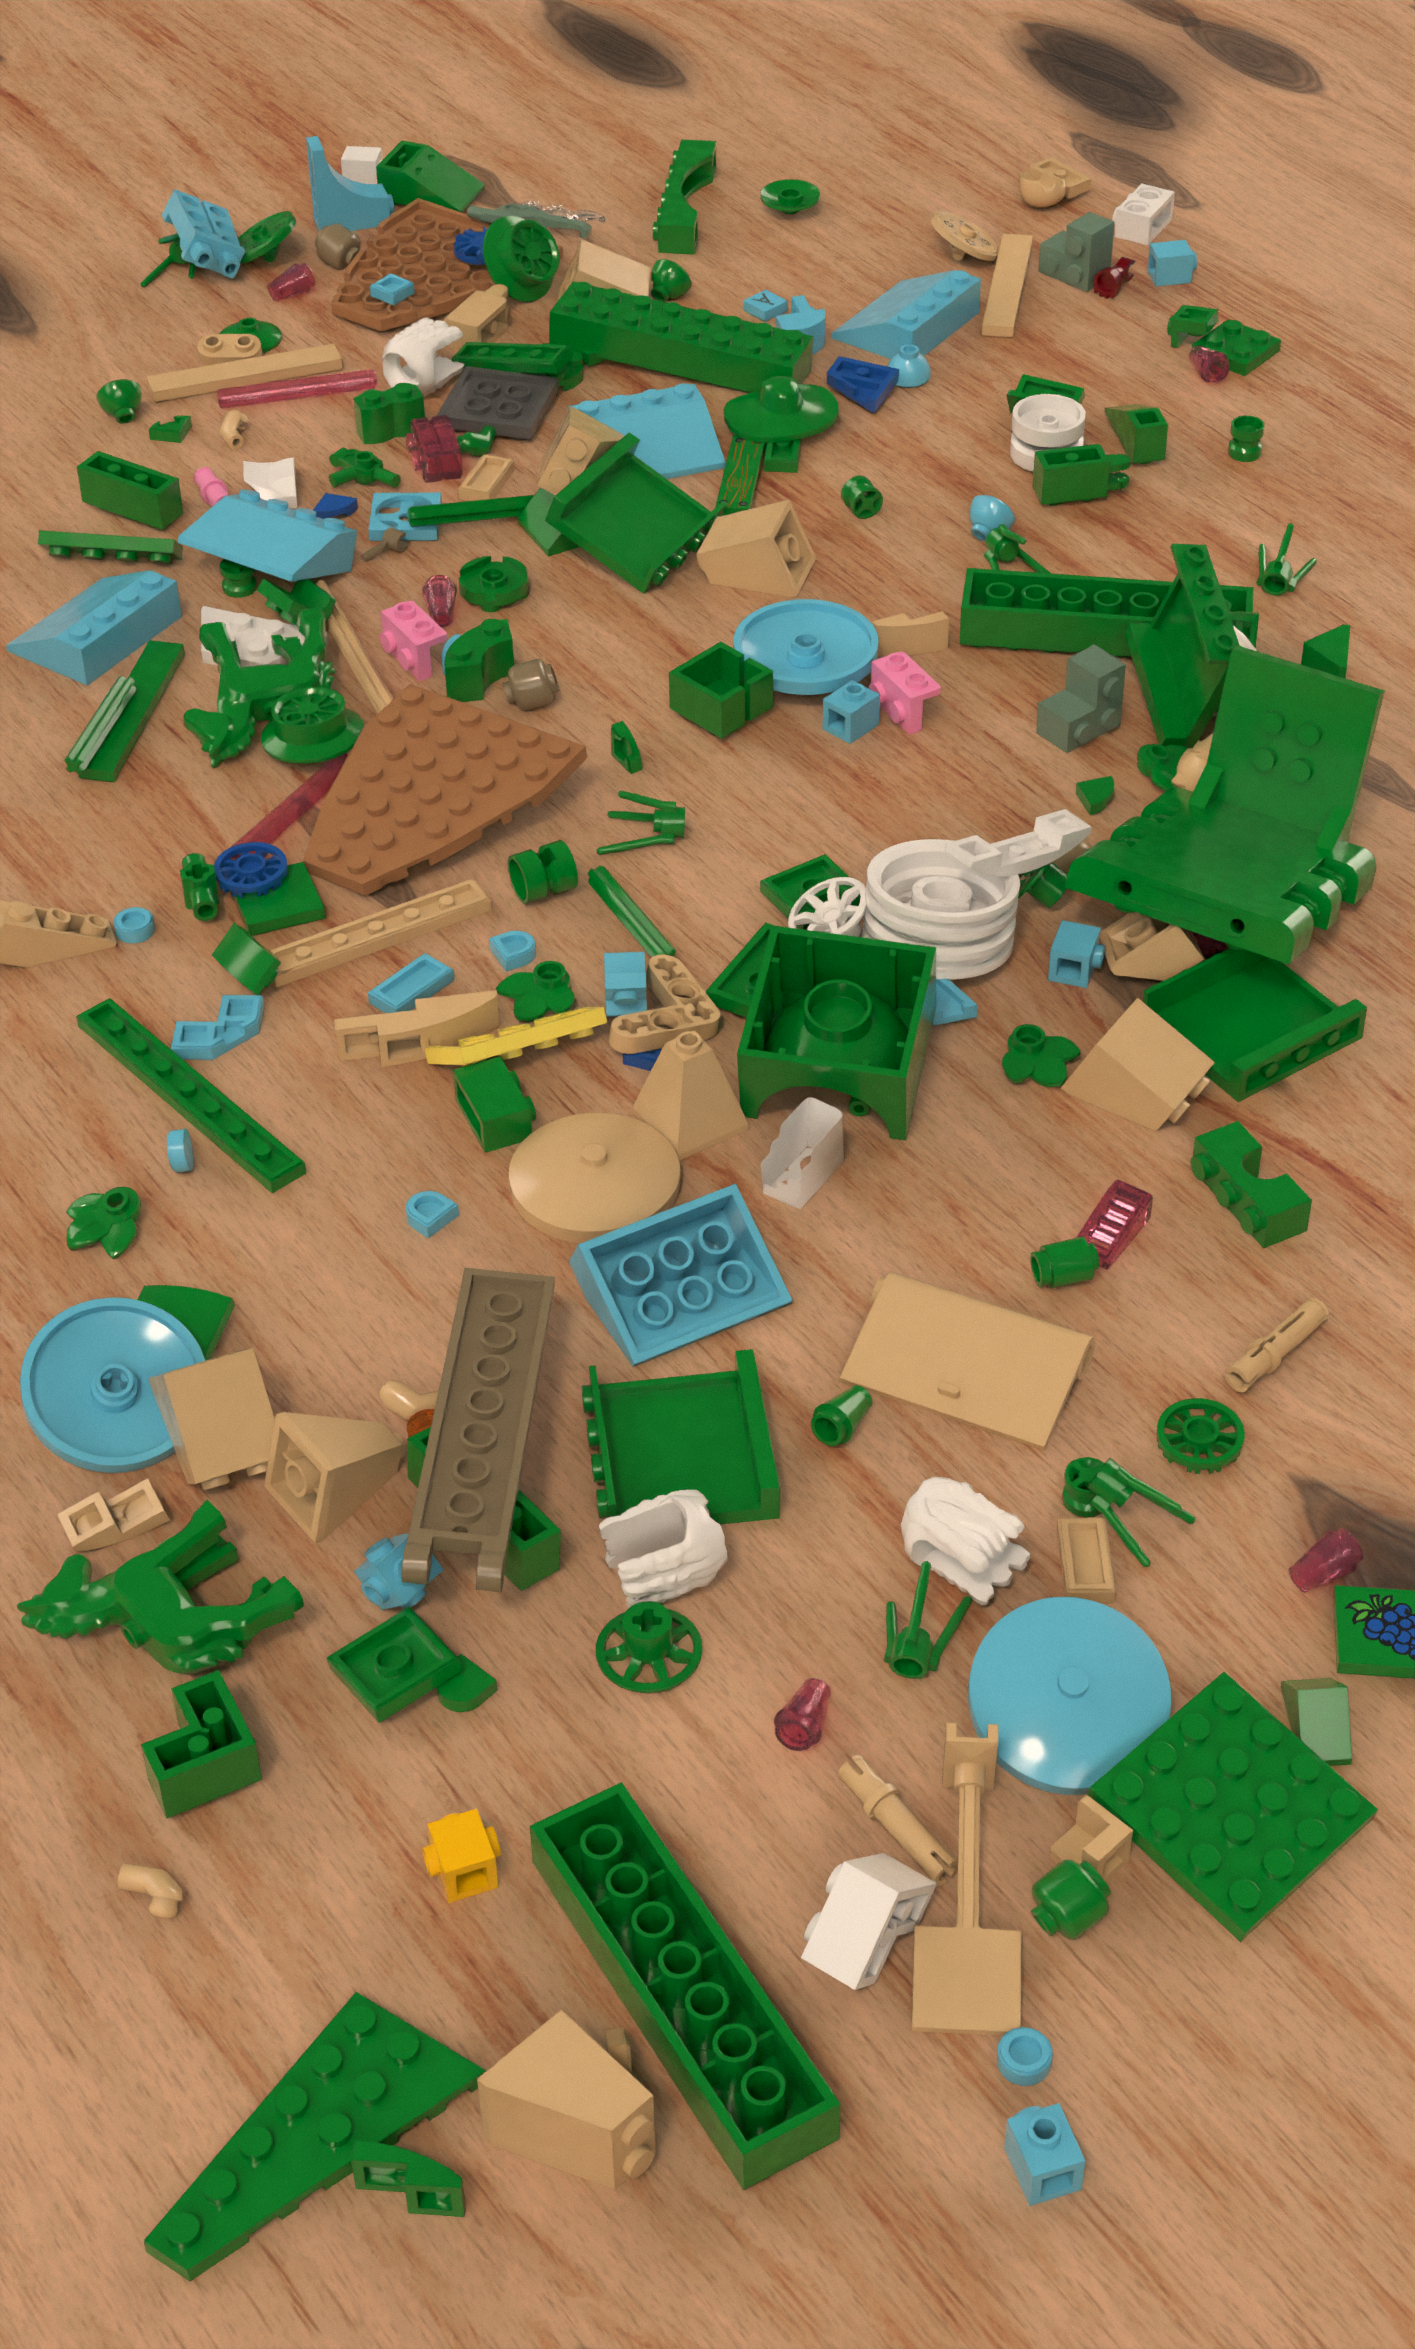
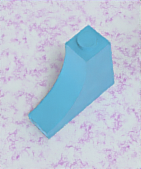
M318 136L306 138L313 216L318 232L324 226H330L335 223L343 225L350 231L374 228L388 218L390 213H394L392 195H387L382 184H364L345 178L327 162Z

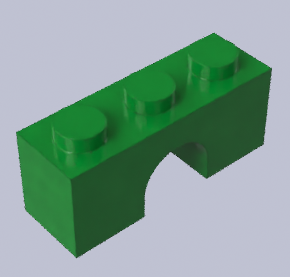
M1239 1121L1196 1136L1193 1157L1190 1161L1195 1177L1209 1187L1220 1205L1227 1207L1240 1222L1242 1229L1247 1234H1251L1263 1248L1307 1231L1312 1199L1288 1173L1272 1179L1258 1178L1262 1145Z

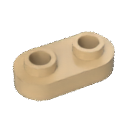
M210 334L200 339L197 345L200 361L205 365L262 356L261 342L256 336L251 334Z

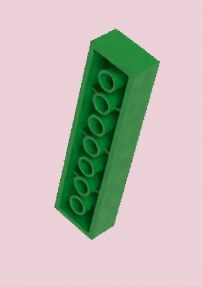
M573 281L549 312V343L567 345L571 347L572 351L580 353L581 350L596 352V357L745 392L760 391L761 383L774 376L792 377L797 380L799 385L804 382L811 371L813 336L803 334L798 330L775 328L767 323L745 321L737 316L718 315L706 309L696 310L683 307L675 302H661L645 295L635 296L622 293L618 289H604L591 286L587 282Z
M967 568L961 605L959 644L971 645L973 647H1006L1011 650L1035 649L1045 652L1064 651L1077 653L1095 644L1111 655L1117 657L1131 656L1124 633L1129 623L1150 624L1173 582ZM1220 585L1229 611L1253 612L1254 587ZM1231 620L1233 626L1235 627L1236 620ZM1243 621L1242 633L1249 640L1250 621Z
M620 1782L530 1825L532 1862L741 2188L745 2190L839 2140L841 2103L624 1784Z

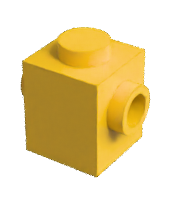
M477 1808L463 1813H451L440 1820L427 1823L429 1845L422 1847L423 1859L429 1877L439 1876L448 1903L499 1888L496 1857L501 1856L498 1838L493 1826L484 1828Z

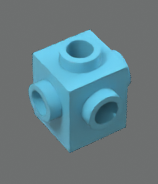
M409 1533L394 1536L390 1540L386 1537L376 1542L364 1553L367 1560L354 1571L362 1582L361 1588L364 1595L373 1604L379 1606L381 1610L401 1606L404 1610L415 1605L427 1593L424 1589L426 1586L424 1584L402 1582V1562ZM433 1554L428 1583L444 1570Z

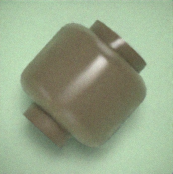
M335 223L330 226H324L317 234L315 239L316 252L322 261L337 270L346 268L360 251L361 241L355 233L343 225Z
M534 659L511 667L508 671L509 681L503 683L509 704L516 702L517 706L524 712L551 704L555 699V693L559 692V685L552 665H545L541 659Z

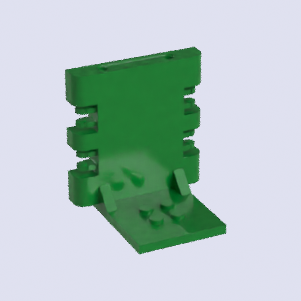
M1237 645L1231 651L1207 764L1194 791L1180 787L1170 788L1143 809L1141 817H1132L1117 827L1111 834L1110 840L1096 843L1071 863L1065 888L1114 904L1115 908L1119 911L1126 913L1137 912L1226 943V946L1232 950L1250 951L1290 965L1309 947L1314 926L1324 930L1329 929L1337 921L1341 901L1354 905L1372 888L1376 873V860L1369 850L1349 843L1348 838L1385 690Z

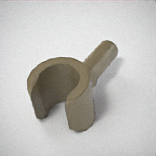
M395 528L386 529L382 541L361 555L363 561L367 562L388 549L399 553L404 552L408 547V542L401 540V538L406 533Z

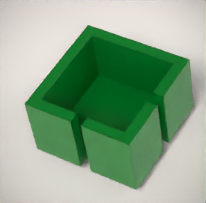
M720 641L669 672L670 709L722 739L745 725V720L752 721L773 708V670L751 658L744 661L743 653Z

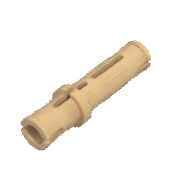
M1308 1298L1263 1339H1255L1249 1344L1246 1354L1225 1370V1373H1227L1225 1379L1229 1386L1235 1391L1245 1392L1261 1376L1274 1372L1280 1366L1281 1359L1287 1353L1291 1352L1310 1333L1328 1320L1329 1317L1327 1315L1329 1311L1325 1304L1317 1298Z
M858 1754L851 1757V1761L856 1765L855 1769L846 1761L839 1769L838 1778L864 1804L863 1810L871 1820H878L931 1880L937 1883L936 1886L947 1883L946 1879L941 1875L943 1872L952 1879L958 1872V1860L944 1848L901 1800L900 1790L893 1783L886 1784L867 1763L863 1755Z

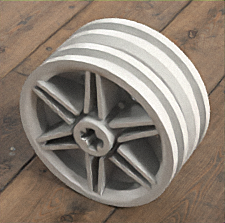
M915 840L900 843L881 851L871 860L867 869L865 892L867 910L863 917V938L936 947V979L954 980L980 976L997 969L1008 960L1013 950L1016 926L1015 916L1020 890L1018 874L1012 876H989L970 869L945 851L946 843L953 842V840Z

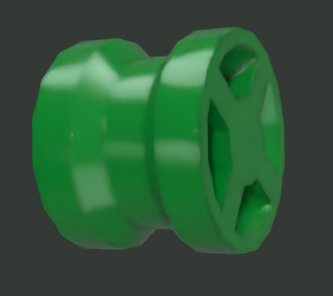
M860 475L855 476L843 485L841 499L856 517L860 519L871 518L880 510L883 504V496L868 478Z
M223 559L220 562V573L224 577L222 581L224 594L233 598H242L253 594L257 590V580L252 575L255 569L227 559Z
M1083 1457L1071 1461L1066 1466L1062 1500L1063 1505L1072 1514L1084 1518L1102 1514L1089 1504L1095 1497V1494L1087 1486L1104 1465V1462L1091 1457Z

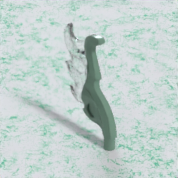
M523 201L520 205L515 203L505 204L495 210L470 205L467 213L469 218L493 223L504 216H517L525 220L537 221L544 227L581 231V238H588L591 234L592 227L586 223L587 221L598 220L605 222V217L597 212L566 210V205L560 204L540 206V201Z

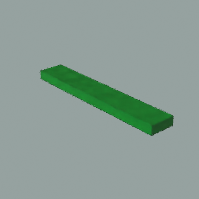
M149 640L129 677L135 680V693L84 772L78 774L79 778L115 782L185 655L184 644Z

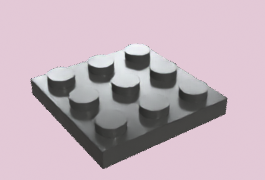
M465 366L436 415L437 427L446 428L454 432L469 431L480 433L483 427L491 426L496 430L497 435L508 436L516 440L532 439L559 390V378Z

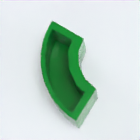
M486 619L481 625L459 636L450 645L444 660L447 697L460 702L484 700V693L490 684L501 678L508 677L509 669L514 666L513 639L508 619Z

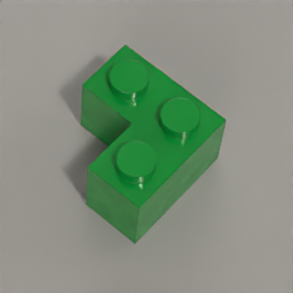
M219 1670L171 1688L180 1729L141 1744L148 1781L166 1819L262 1780L256 1742Z

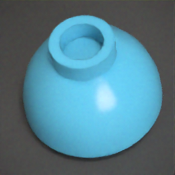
M913 344L902 345L899 352L892 357L887 366L899 369V378L896 384L899 387H918L926 383L931 377L928 361L919 353V348Z
M978 495L973 498L969 511L970 521L973 526L971 534L978 540L985 542L989 532L994 528H998L1001 524H1004L1008 529H1011L1016 521L1014 513L1003 501L989 495Z

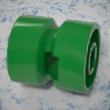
M562 840L540 846L538 853L529 849L508 857L507 864L510 881L518 899L523 904L547 897L548 891L556 895L574 889L578 885V872L573 855L567 844Z

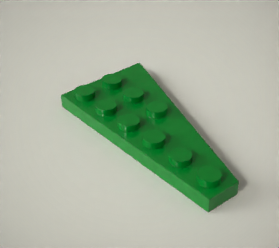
M355 1992L145 2238L143 2242L146 2252L188 2281H192L249 2242V2235L277 2216L283 2220L299 2209L298 2202L321 2187L326 2191L353 2173L351 2157L354 2140L395 2145L398 2143V2136L425 2117L429 2121L446 2110V2103L467 2089L471 2093L477 2090V2078L484 2074L486 2070Z

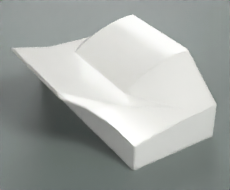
M294 457L267 463L243 461L244 482L260 493L261 499L267 501L268 499L283 500L288 502V508H298Z

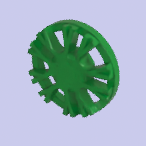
M1191 1398L1172 1404L1161 1414L1157 1423L1156 1435L1158 1448L1162 1449L1163 1457L1168 1458L1170 1464L1175 1461L1180 1465L1186 1466L1189 1473L1193 1470L1195 1474H1200V1469H1208L1209 1474H1211L1214 1470L1220 1472L1222 1466L1232 1461H1237L1244 1445L1245 1430L1239 1416L1224 1404L1209 1399ZM1204 1409V1416L1196 1415L1191 1417L1189 1410ZM1217 1413L1220 1414L1221 1417L1217 1421L1213 1420ZM1230 1426H1233L1236 1431L1233 1433L1220 1432ZM1165 1428H1168V1429L1173 1430V1431H1176V1432H1178V1433H1177V1434H1165L1164 1429H1165ZM1187 1452H1188V1453H1191L1193 1456L1190 1457V1456H1187V1455L1182 1454V1453H1187ZM1213 1452H1218L1222 1455L1215 1457ZM1199 1454H1206V1459L1199 1458Z

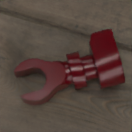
M1121 257L1115 266L1106 267L1098 272L1094 278V293L1099 292V297L1105 296L1106 299L1116 297L1119 294L1122 282L1132 279L1134 274L1128 272V270L1136 261Z

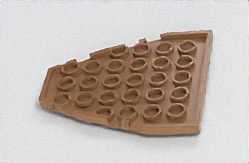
M417 198L380 222L377 226V236H370L367 240L368 248L366 250L360 249L348 265L344 273L345 281L339 284L337 288L338 293L334 295L331 302L332 314L345 318L347 321L370 327L375 331H385L417 322L422 318H432L455 310L476 290L485 292L488 288H491L490 286L496 285L490 277L486 265L469 264L455 256V237L459 233L464 234V230L470 228L473 232H483V227L487 229L492 223L469 218L467 214ZM558 246L561 260L563 258V247ZM390 273L414 283L415 293L395 305L370 296V286Z
M409 684L368 722L361 731L322 803L303 862L309 874L366 896L381 889L387 883L397 882L408 877L407 868L427 859L429 865L432 866L483 838L481 829L497 822L502 825L509 823L513 820L511 812L526 803L531 808H535L543 803L588 758L586 747Z

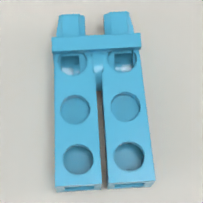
M174 189L162 213V217L165 222L174 225L180 237L182 259L233 279L240 267V261L245 250L240 246L228 210L204 200L200 202L199 198Z

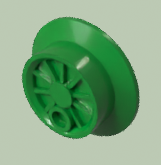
M504 216L495 220L485 233L483 257L488 273L494 283L497 285L504 284V286L508 287V296L520 302H533L542 298L552 285L560 260L558 246L549 230L534 220H525L517 216Z
M324 687L301 688L282 695L273 703L271 707L272 720L264 727L261 733V744L267 754L280 761L289 763L322 762L350 751L363 730L364 723L356 712L346 708L345 699L339 692Z

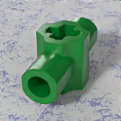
M198 853L189 854L183 858V869L180 870L186 909L193 910L196 919L208 921L218 914L217 904H219L215 869L213 865L206 863L203 855Z

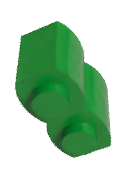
M398 383L386 391L370 389L353 398L356 431L363 444L383 443L395 437H410L426 431L424 397L415 384Z

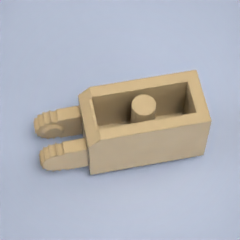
M496 284L490 286L491 288H488L485 292L476 290L444 318V322L448 324V327H458L462 331L463 336L446 347L460 350L466 342L494 343L508 330L507 315L509 313V305H507L505 297L508 296V287L504 286V284Z

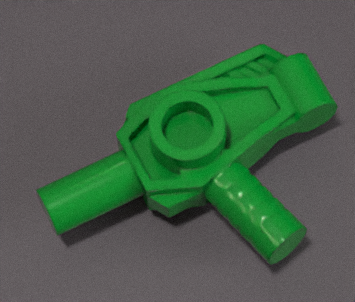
M341 448L329 456L330 463L334 467L341 466L343 468L329 475V481L333 487L340 486L354 479L361 485H369L376 480L394 488L400 484V475L383 469V461L369 451Z

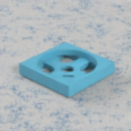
M441 492L373 493L368 528L369 540L382 541L383 534L388 528H395L405 532L406 535L401 538L404 541L438 540L439 525L411 527L408 520L402 521L400 518L407 517L409 507L442 504ZM382 508H400V511L396 513H380Z

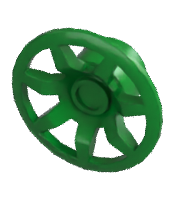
M1053 862L1038 869L1018 874L1019 878L1022 875L1025 876L1024 880H1020L1018 899L1027 892L1044 907L1050 908L1067 890L1065 885L1068 874Z
M652 1601L636 1603L629 1607L626 1612L610 1620L602 1629L596 1643V1660L604 1676L623 1689L641 1693L660 1692L680 1685L695 1672L702 1657V1639L695 1625L682 1614ZM672 1622L678 1624L679 1626L672 1628ZM614 1632L624 1640L621 1645L605 1650L606 1643ZM688 1634L694 1645L693 1653L678 1648L674 1643H677ZM630 1656L631 1660L623 1677L611 1669L607 1662L623 1661ZM668 1657L675 1663L687 1664V1666L675 1676L668 1678L663 1659ZM644 1664H650L658 1682L641 1683L634 1680L640 1675Z

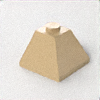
M1137 912L1128 913L1101 931L1100 940L1102 945H1106L1105 955L1109 968L1117 976L1164 981L1204 960L1198 941L1192 931Z

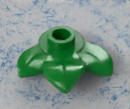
M1160 744L1143 745L1137 753V767L1141 773L1150 777L1156 786L1167 791L1170 788L1177 787L1172 783V779L1177 775V765L1188 747L1173 744L1167 746Z
M556 961L539 963L535 966L533 973H514L501 981L495 988L497 994L515 999L514 1017L519 1021L540 1019L549 1010L556 1014L567 1012L574 1004V993L569 988L570 976L565 967Z
M1024 1024L1016 1027L1008 1038V1052L1002 1058V1069L1006 1077L1014 1083L1022 1082L1031 1077L1039 1085L1058 1087L1062 1086L1067 1079V1069L1064 1061L1078 1057L1081 1051L1076 1044L1065 1037L1045 1036V1032L1040 1027Z
M116 1187L105 1194L91 1193L75 1200L66 1210L67 1215L74 1220L67 1230L68 1248L76 1250L101 1241L105 1251L112 1259L119 1257L130 1246L137 1234L135 1222L139 1218L141 1201L137 1193L129 1187Z

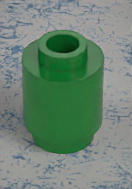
M1083 1236L1042 1245L1039 1251L1032 1252L1030 1255L1031 1269L1039 1287L1048 1285L1050 1289L1092 1280L1094 1270L1099 1269L1100 1265L1095 1245L1093 1243L1088 1244Z

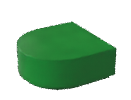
M460 1654L458 1658L463 1671L437 1687V1695L440 1703L446 1709L454 1712H468L479 1707L497 1691V1681L471 1660Z

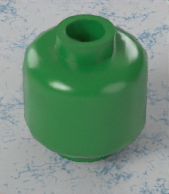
M1063 1860L1032 1886V1896L1037 1906L1030 1912L1038 1925L1049 1936L1058 1931L1065 1938L1076 1940L1108 1914L1109 1904L1107 1897L1111 1894V1890L1102 1876L1086 1860H1083L1080 1864L1073 1860Z

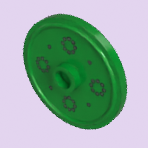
M289 211L275 213L246 230L238 238L240 246L245 250L240 264L263 256L267 262H273L280 248L279 243L290 234L296 224L293 214Z

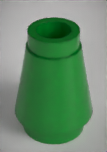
M855 1385L817 1406L811 1420V1429L816 1438L829 1446L848 1442L872 1405L870 1393L865 1388Z

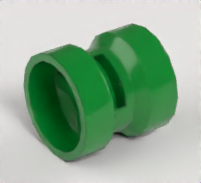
M1247 415L1238 416L1232 420L1230 434L1233 439L1230 440L1228 455L1232 459L1240 462H1252L1260 458L1262 443L1259 439L1264 435V422L1257 417Z

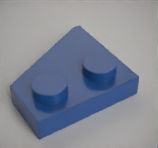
M841 356L836 359L827 372V384L875 413L897 384L899 378V369Z

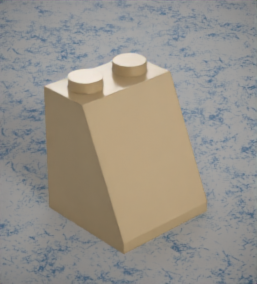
M581 239L558 289L557 301L573 281L587 282L591 286L604 289H618L622 293L635 296L645 295L652 299L649 296L653 281L649 280L650 267Z
M570 406L539 463L537 486L557 495L625 435Z
M790 500L717 517L696 554L698 565L705 572L710 584L787 597L798 595L816 560V556Z
M1137 998L1093 1047L1061 1089L1071 1096L1153 1131H1157L1167 1119L1174 1124L1190 1106L1184 1100L1187 1095L1194 1100L1207 1086L1210 1080L1204 1075L1215 1062Z
M254 1348L232 1352L148 1378L187 1484L201 1482L203 1490L229 1483L228 1474L246 1468L248 1476L267 1471L275 1419Z
M562 2009L477 2078L483 2137L494 2147L614 2190L629 2177L637 2178L642 2175L654 2159L656 2146L653 2094Z

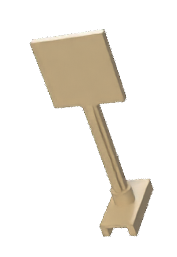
M946 1722L942 1788H952L959 1794L957 1925L955 1927L914 1925L912 2031L1004 2036L1012 2029L1021 2028V1930L983 1929L979 1926L980 1795L985 1790H993L998 1750V1724H988L987 1738L956 1737L957 1723Z

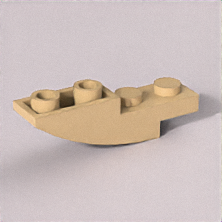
M497 990L415 999L416 1010L334 1019L339 1061L380 1056L381 1067L405 1064L427 1059L425 1054V1048L435 1045L459 1046L458 1039L474 1035H486L500 1026Z

